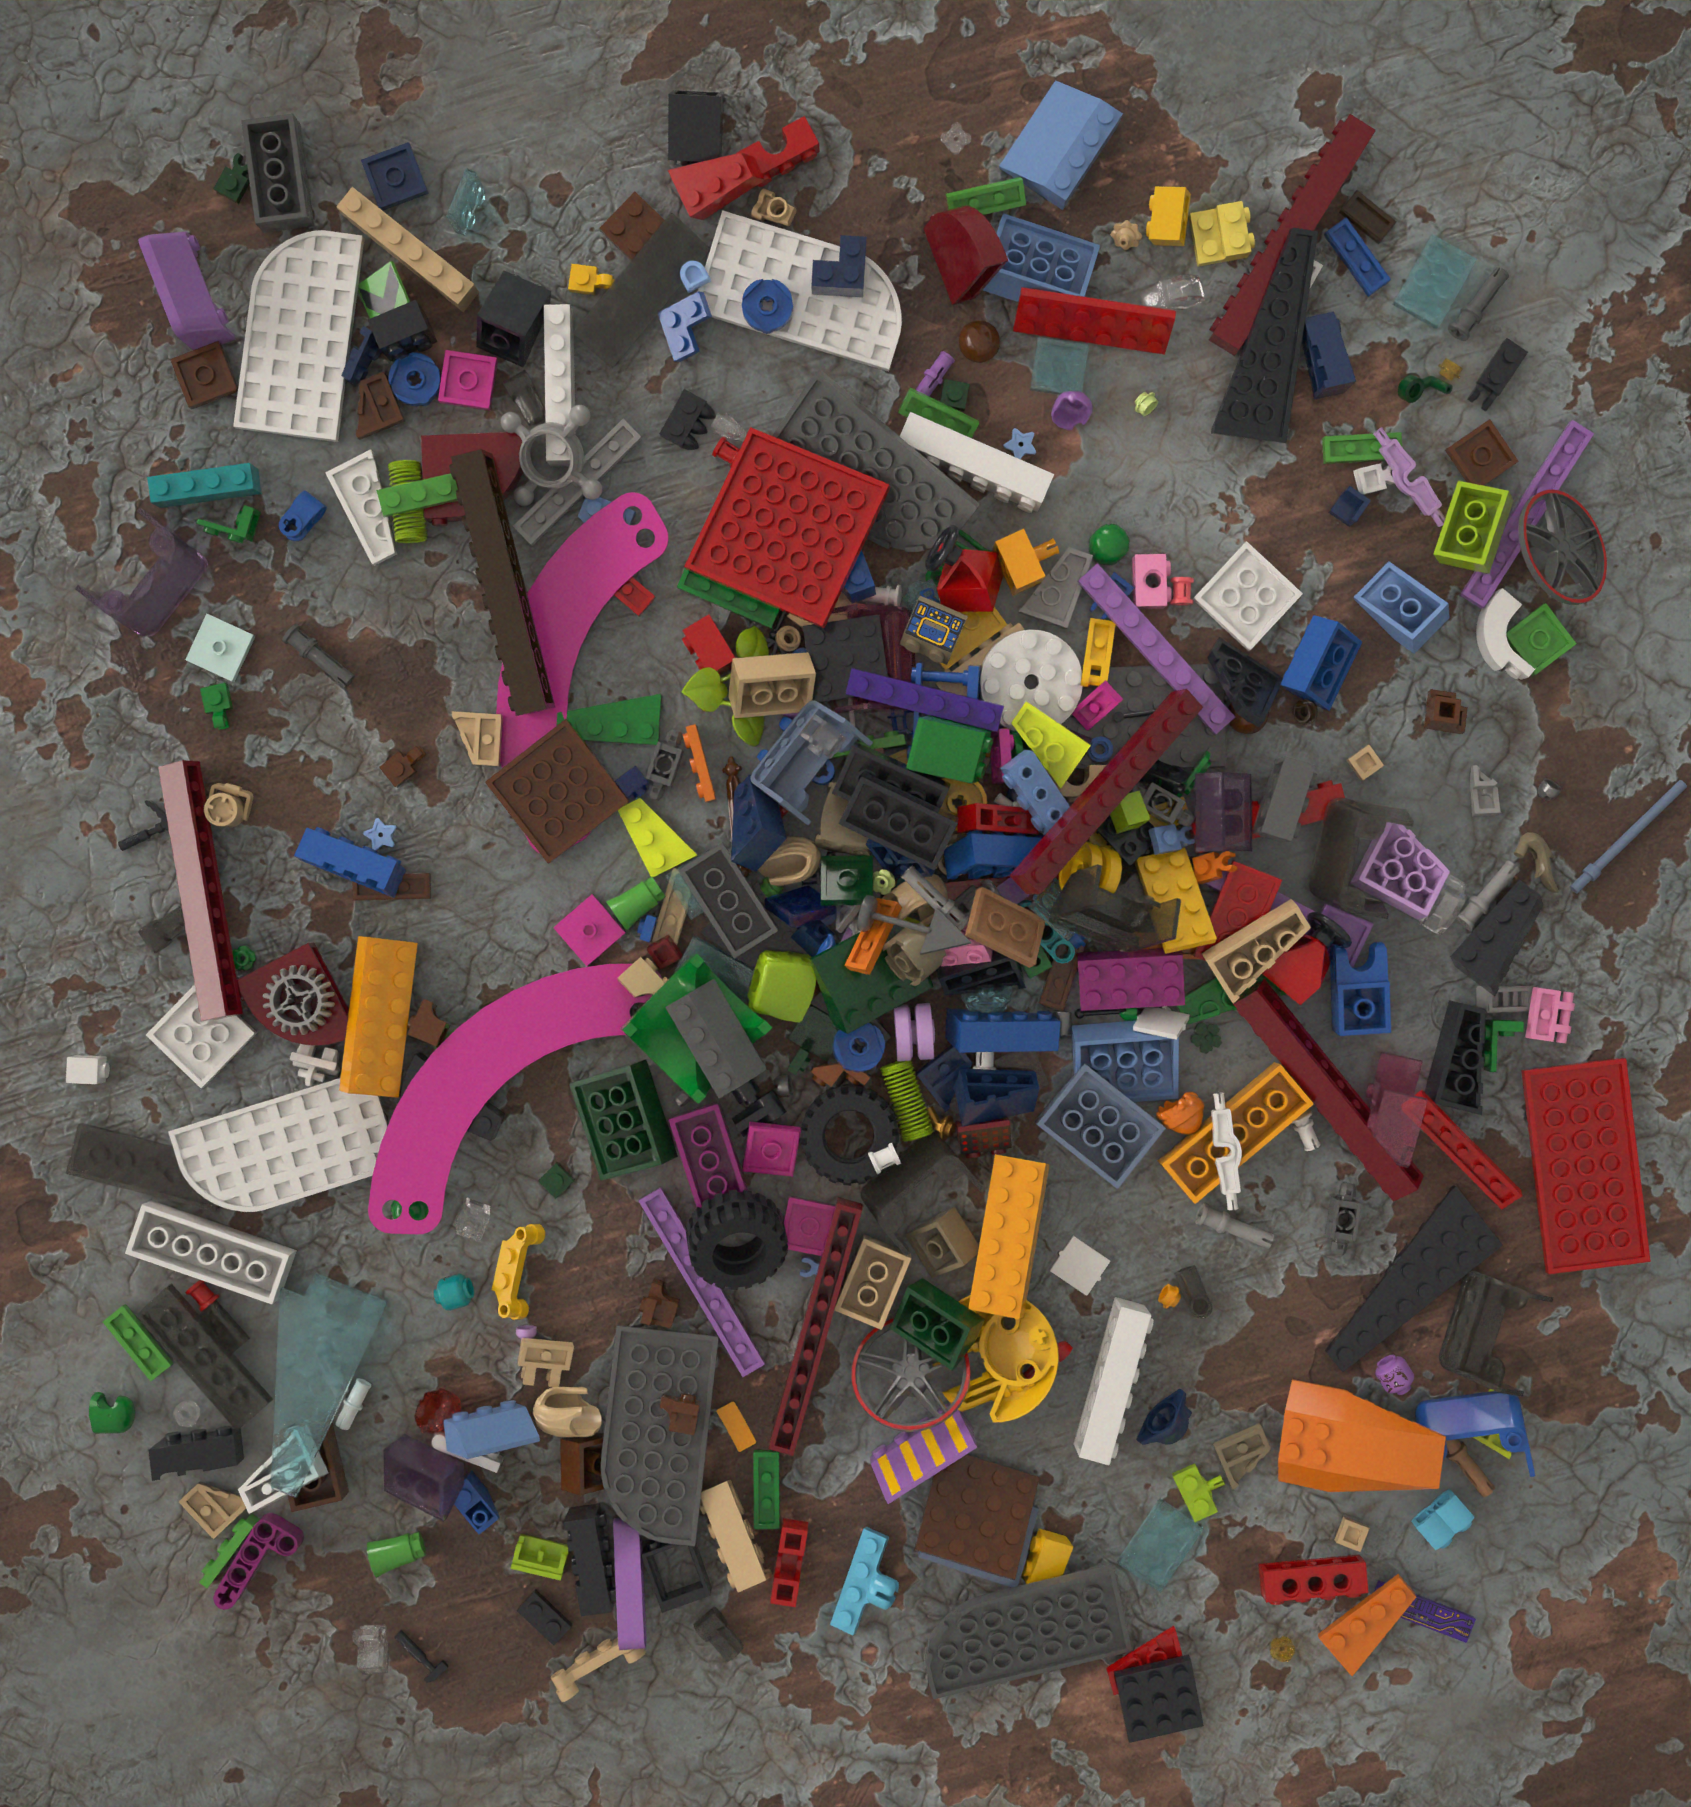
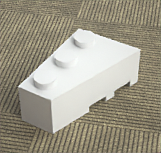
M307 1426L296 1428L291 1436L273 1452L274 1454L238 1489L249 1514L328 1474V1470Z

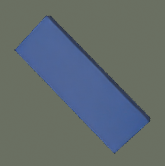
M1347 217L1324 233L1325 238L1368 297L1390 282V277Z

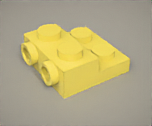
M1243 201L1217 205L1215 209L1190 213L1188 216L1197 267L1248 258L1252 252L1251 249L1255 247L1254 235L1252 232L1248 233L1247 223H1250V211L1248 207H1243Z

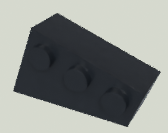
M995 950L992 952L991 962L940 966L936 969L938 980L945 995L978 993V989L993 988L994 991H1002L1004 986L1017 985L1018 989L1026 988L1020 963Z
M223 1426L213 1432H207L206 1429H196L191 1431V1434L181 1435L179 1431L165 1434L163 1439L148 1450L152 1481L160 1480V1477L165 1473L177 1472L178 1476H183L189 1470L203 1469L204 1472L237 1466L244 1459L241 1428L232 1429V1426Z

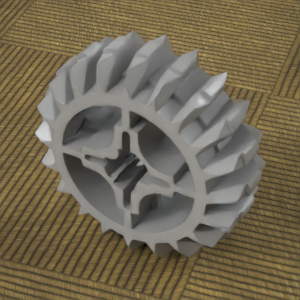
M292 965L289 968V972L285 968L280 970L281 977L278 975L271 977L275 984H266V988L271 990V993H264L263 998L270 999V1003L263 1004V1008H271L272 1012H269L266 1017H276L272 1023L273 1026L283 1023L281 1026L282 1032H287L289 1028L291 1035H297L299 1030L302 1035L308 1034V1028L312 1032L317 1031V1024L321 1026L326 1024L322 1016L330 1017L332 1015L326 1007H334L335 1003L328 1001V997H333L334 992H326V988H329L331 983L326 982L322 984L321 982L325 975L319 974L315 977L317 969L311 968L307 973L306 965H301L299 971L296 965ZM293 979L305 980L313 988L304 991L298 984L294 983ZM286 985L287 999L281 1004L280 995ZM295 995H308L303 998L302 1004L290 1005L295 1002L294 999L297 998ZM317 996V1008L314 1014L312 1015L310 1003L311 1000ZM293 1009L299 1016L302 1015L305 1021L293 1020L284 1012Z

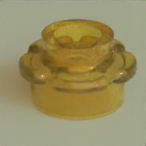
M1445 358L1442 364H1438V367L1441 369L1439 372L1441 376L1450 381L1454 378L1460 379L1459 374L1463 368L1447 358Z
M1285 1636L1277 1637L1270 1644V1654L1274 1659L1280 1662H1287L1292 1659L1295 1653V1646L1290 1638Z

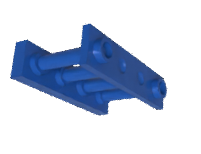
M924 662L916 663V668L912 667L911 683L923 685V681L963 683V686H967V697L979 699L981 665H969L968 670H964V673L924 671ZM914 711L913 738L918 718L922 716V713ZM908 745L907 760L909 758L912 745Z

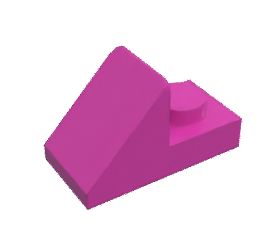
M1105 680L1076 706L1072 715L1088 731L1116 707L1123 698Z

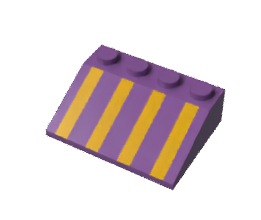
M950 1403L945 1404L946 1408L950 1406ZM939 1408L937 1412L941 1414L943 1410ZM957 1410L950 1418L933 1428L917 1432H901L894 1438L893 1443L888 1446L883 1444L877 1447L872 1452L873 1455L870 1457V1463L887 1503L893 1502L976 1449L977 1444L973 1428L963 1412ZM925 1417L921 1419L919 1422H924L930 1419L928 1417Z

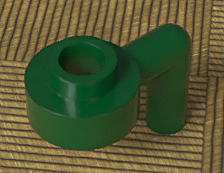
M1408 375L1399 383L1398 396L1408 403H1414L1421 397L1424 389L1432 387L1444 394H1450L1453 386L1434 376L1421 379L1414 375Z

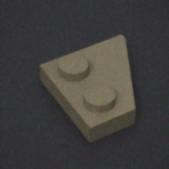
M1260 1423L1213 1443L1232 1490L1239 1486L1238 1481L1247 1471L1250 1473L1256 1467L1257 1462L1264 1458L1271 1450Z

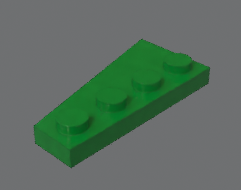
M662 694L567 711V719L584 741L657 745L660 734ZM562 712L557 713L558 725L565 720Z
M1263 974L1254 983L1256 984L1265 979L1278 996L1286 995L1284 991ZM1216 976L1185 994V1005L1176 1006L1180 1013L1190 1014L1187 1024L1218 1016L1231 1010H1237Z

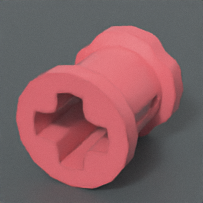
M1171 578L1173 599H1171L1170 605H1193L1191 584L1194 583V578Z

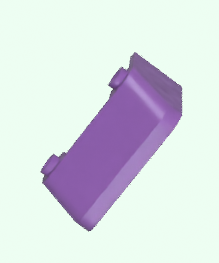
M185 231L151 234L139 238L140 248L169 323L176 336L192 350L219 341L222 345L235 340L234 334L225 325L229 323L227 315L223 308L218 309L213 303L196 257H198L197 251L200 250L196 237Z

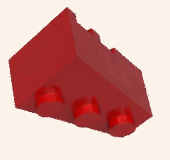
M742 152L668 170L689 216L699 220H705L765 180L755 157Z

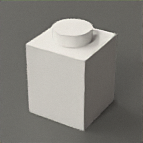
M83 1055L67 1057L66 1083L100 1084L106 1082L110 1071L109 1064L106 1063L107 1057Z

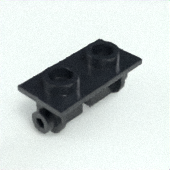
M1158 759L1140 781L1148 784L1152 782L1158 785L1160 779L1162 780L1161 788L1177 795L1178 793H1184L1186 784H1183V782L1191 776V773L1179 766L1170 765Z

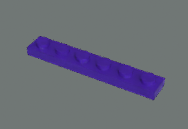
M851 668L846 694L996 732H998L1004 709L1003 705Z

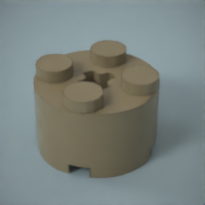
M904 928L884 944L883 951L887 949L888 953L885 960L891 970L901 980L904 981L907 978L913 981L910 985L917 986L942 965L946 952L945 950L920 955L927 933Z

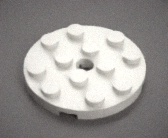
M1041 630L1014 632L997 642L987 653L981 666L980 695L983 701L1004 706L1000 724L1010 730H1016L1011 722L1026 701L1062 724L1073 713L1081 697L1083 687L1080 686L1082 678L1081 666L1071 647L1056 635ZM1030 674L1035 675L1038 680V685L1034 689H1028L1024 684L1025 678Z

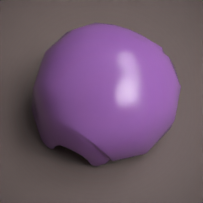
M1080 391L1063 392L1053 404L1051 412L1052 421L1058 427L1066 430H1072L1078 423L1085 425L1093 411L1092 402Z

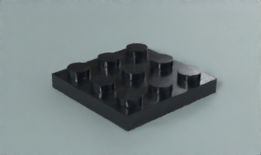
M879 614L827 622L825 628L815 624L803 626L806 652H809L816 672L813 701L822 703L856 698V696L846 694L851 668L889 677L881 617Z
M1189 1655L1114 1671L1129 1743L1204 1726Z

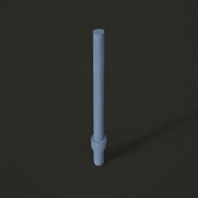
M1679 780L1593 864H1588L1582 870L1583 874L1570 886V889L1577 894L1590 881H1595L1601 875V870L1683 792L1687 785L1682 780Z

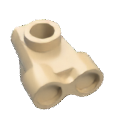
M763 188L757 203L752 209L751 217L761 222L766 219L790 226L796 214V208L787 204L783 198L775 197L774 192Z

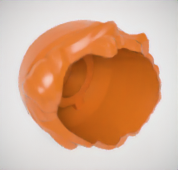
M1186 1092L1181 1099L1174 1103L1167 1100L1164 1103V1108L1159 1106L1156 1118L1161 1121L1166 1129H1171L1181 1134H1193L1199 1130L1202 1124L1205 1105L1195 1092Z

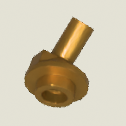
M933 1106L925 1109L928 1111V1119L931 1120L930 1123L934 1130H937L940 1139L945 1141L948 1137H952L956 1128L953 1117L948 1115L940 1120Z

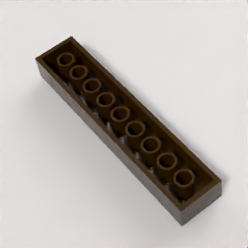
M480 449L452 456L453 464H450L449 468L453 480L457 479L459 490H456V496L459 505L464 507L466 516L462 518L466 532L470 531L472 542H469V548L472 557L477 559L479 568H476V576L480 584L483 583L485 594H482V600L485 608L490 611L489 628L492 635H496L498 645H495L497 658L503 662L504 671L501 674L504 685L509 686L511 696L508 697L510 710L512 712L515 711L516 716L555 708L493 454Z

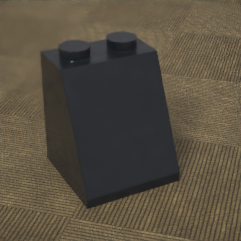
M673 90L668 94V160H673L674 165L687 166L690 165V161L703 162L722 157L724 92Z
M503 271L477 314L476 347L524 367L543 325L544 305H550L551 291L542 285H536L527 281L519 275Z

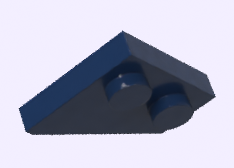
M364 325L361 328L360 334L365 336L359 348L353 347L341 375L355 387L361 380L366 378L368 374L367 368L372 360L378 359L382 352L379 349L373 332Z

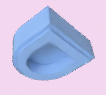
M688 261L680 270V277L688 294L711 282L706 269L698 261Z

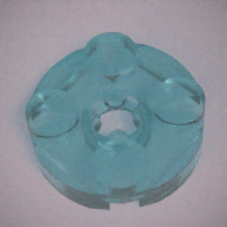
M1004 986L1002 991H994L993 988H988L990 992H983V988L978 989V993L960 995L962 1001L966 1004V1009L970 1012H1004L1011 1001L1012 986Z

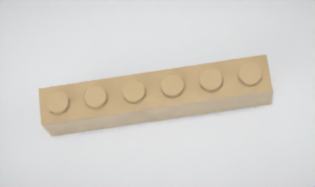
M352 187L336 206L344 218L462 312L467 309L479 294L474 283L355 188Z

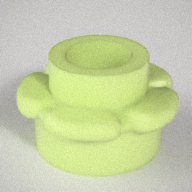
M1143 392L1135 400V411L1143 416L1150 414L1158 405V400L1154 397L1155 393L1150 392L1147 394Z
M885 869L879 872L875 871L873 873V890L877 893L880 892L882 895L889 894L891 889L895 887L893 874Z

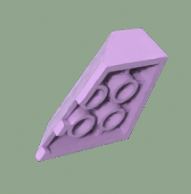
M1392 812L1372 839L1350 884L1419 920L1428 916L1450 871L1429 849H1426L1415 838L1416 835L1410 829L1407 830L1399 821V818Z

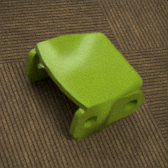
M765 950L760 953L747 994L749 1000L748 1007L753 1012L770 1015L781 1020L798 1023L803 1021L816 986V976L810 962L812 957L808 954L791 951L777 952Z

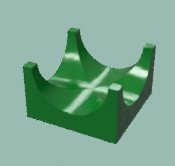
M693 954L620 1029L693 1101L699 1104L706 1097L707 1092L712 1086L665 1007L715 979L752 1044L766 1035L773 1027L743 1003L712 972L698 954Z

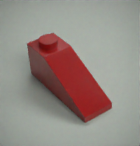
M982 803L957 807V817H959L957 833L982 831L983 834L1003 832L1004 835L1039 834V831L1030 820L1032 815L1022 807Z

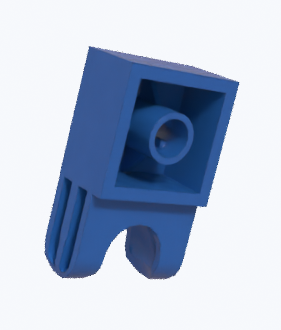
M1372 943L1369 946L1367 961L1357 968L1350 966L1348 953L1345 948L1332 945L1330 948L1332 1031L1339 1036L1391 1033L1388 956L1384 943ZM1363 1002L1364 1007H1360V1011L1357 1010L1359 1003Z

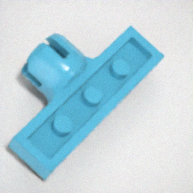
M868 1527L863 1528L830 1623L831 1626L854 1635L857 1632L867 1603H871L884 1610L891 1607L896 1599L894 1592H898L899 1583L897 1580L882 1574L879 1570L889 1536Z

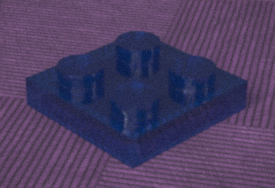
M809 885L765 898V908L791 928L801 927L805 923L823 920L827 916L836 914V905L821 906V894Z

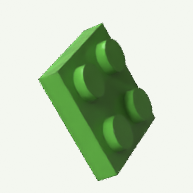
M1546 603L1539 606L1506 631L1507 641L1513 651L1535 669L1531 674L1532 676L1538 674L1577 644Z

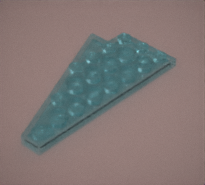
M315 1273L304 1296L283 1287L280 1290L271 1488L294 1498H297L387 1305L385 1300Z

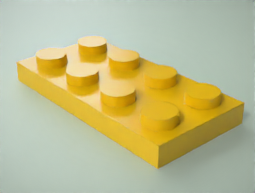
M1185 847L1176 852L1139 857L1135 861V866L1165 954L1215 943L1217 938Z

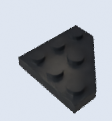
M1219 637L1207 658L1236 713L1247 722L1259 728L1266 719L1281 686L1283 677Z

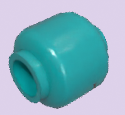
M455 1274L440 1279L437 1289L434 1290L436 1303L441 1304L448 1311L469 1305L471 1298L474 1297V1286L471 1279L466 1278L462 1274Z

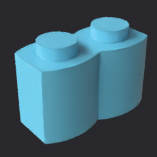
M1448 1489L1440 1494L1431 1505L1420 1511L1411 1522L1435 1550H1438L1439 1548L1447 1547L1452 1542V1537L1456 1533L1466 1531L1472 1525V1520L1475 1517L1452 1490Z

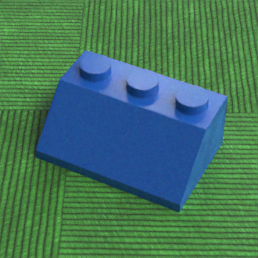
M1313 615L1280 685L1293 695L1302 699L1312 700L1316 706L1330 711L1362 641L1339 622Z

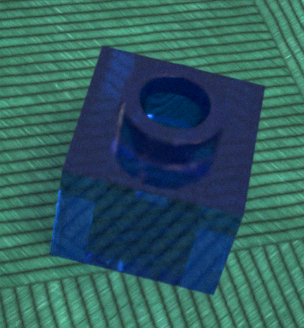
M634 766L615 780L628 798L634 796L635 799L648 791L646 786L650 784L638 766Z

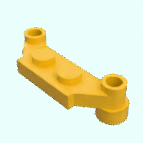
M528 1224L526 1227H518L512 1237L508 1240H502L492 1285V1291H495L499 1302L498 1313L502 1318L520 1320L528 1315V1303L524 1299H517L528 1246L541 1244L545 1238V1230L540 1224Z

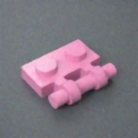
M1533 987L1525 1038L1554 1042L1555 1032H1557L1556 1042L1566 1044L1567 1036L1571 1034L1572 1026H1569L1571 1011H1574L1575 1003H1573L1574 993L1563 991V998L1560 1001L1561 991ZM1558 1009H1561V1011H1560V1017H1559V1024H1556V1023H1557V1016H1558Z

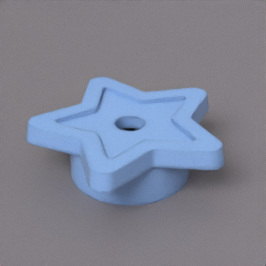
M1014 428L1012 430V439L1005 443L1003 447L1011 450L1014 457L1021 459L1026 454L1035 455L1036 450L1031 444L1034 433L1023 434ZM1019 442L1023 443L1022 447L1018 445Z
M376 818L373 828L364 831V835L372 840V849L378 850L383 845L394 847L395 844L392 837L396 825H384L379 818ZM380 832L383 833L382 837H379L378 835Z

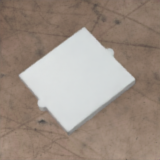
M1145 1007L1141 1015H1137L1133 1031L1177 1040L1182 1030H1186L1190 1014L1156 1007Z
M1072 1236L1065 1248L1059 1251V1257L1050 1268V1271L1087 1296L1095 1283L1101 1280L1100 1276L1110 1263V1260L1075 1236Z

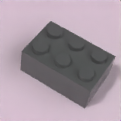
M1287 756L1275 759L1252 834L1281 843L1291 842L1293 838H1297L1301 828V823H1298L1300 814L1306 811L1309 798H1306L1308 789L1314 786L1317 773L1314 772L1315 765Z

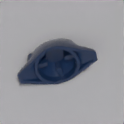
M1178 1389L1160 1401L1149 1412L1136 1440L1142 1445L1154 1442L1169 1445L1176 1443L1185 1435L1192 1412L1185 1406L1186 1393L1182 1389Z

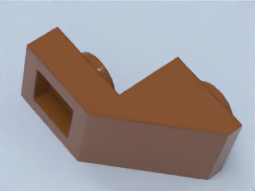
M838 1062L816 1065L811 1069V1073L814 1074L812 1079L823 1087L826 1084L832 1087L843 1071L847 1073L845 1077L855 1085H858L860 1082L865 1086L870 1079V1075L867 1072L847 1071Z

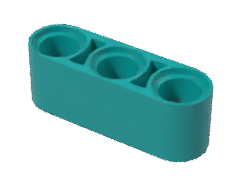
M1026 899L1018 903L1017 905L1023 908L1026 906L1032 907L1035 914L1046 919L1045 925L1051 927L1049 936L1042 937L1041 946L1058 963H1068L1074 957L1075 949L1062 932L1031 900ZM1060 944L1068 945V952L1064 956H1057L1055 953L1057 946Z

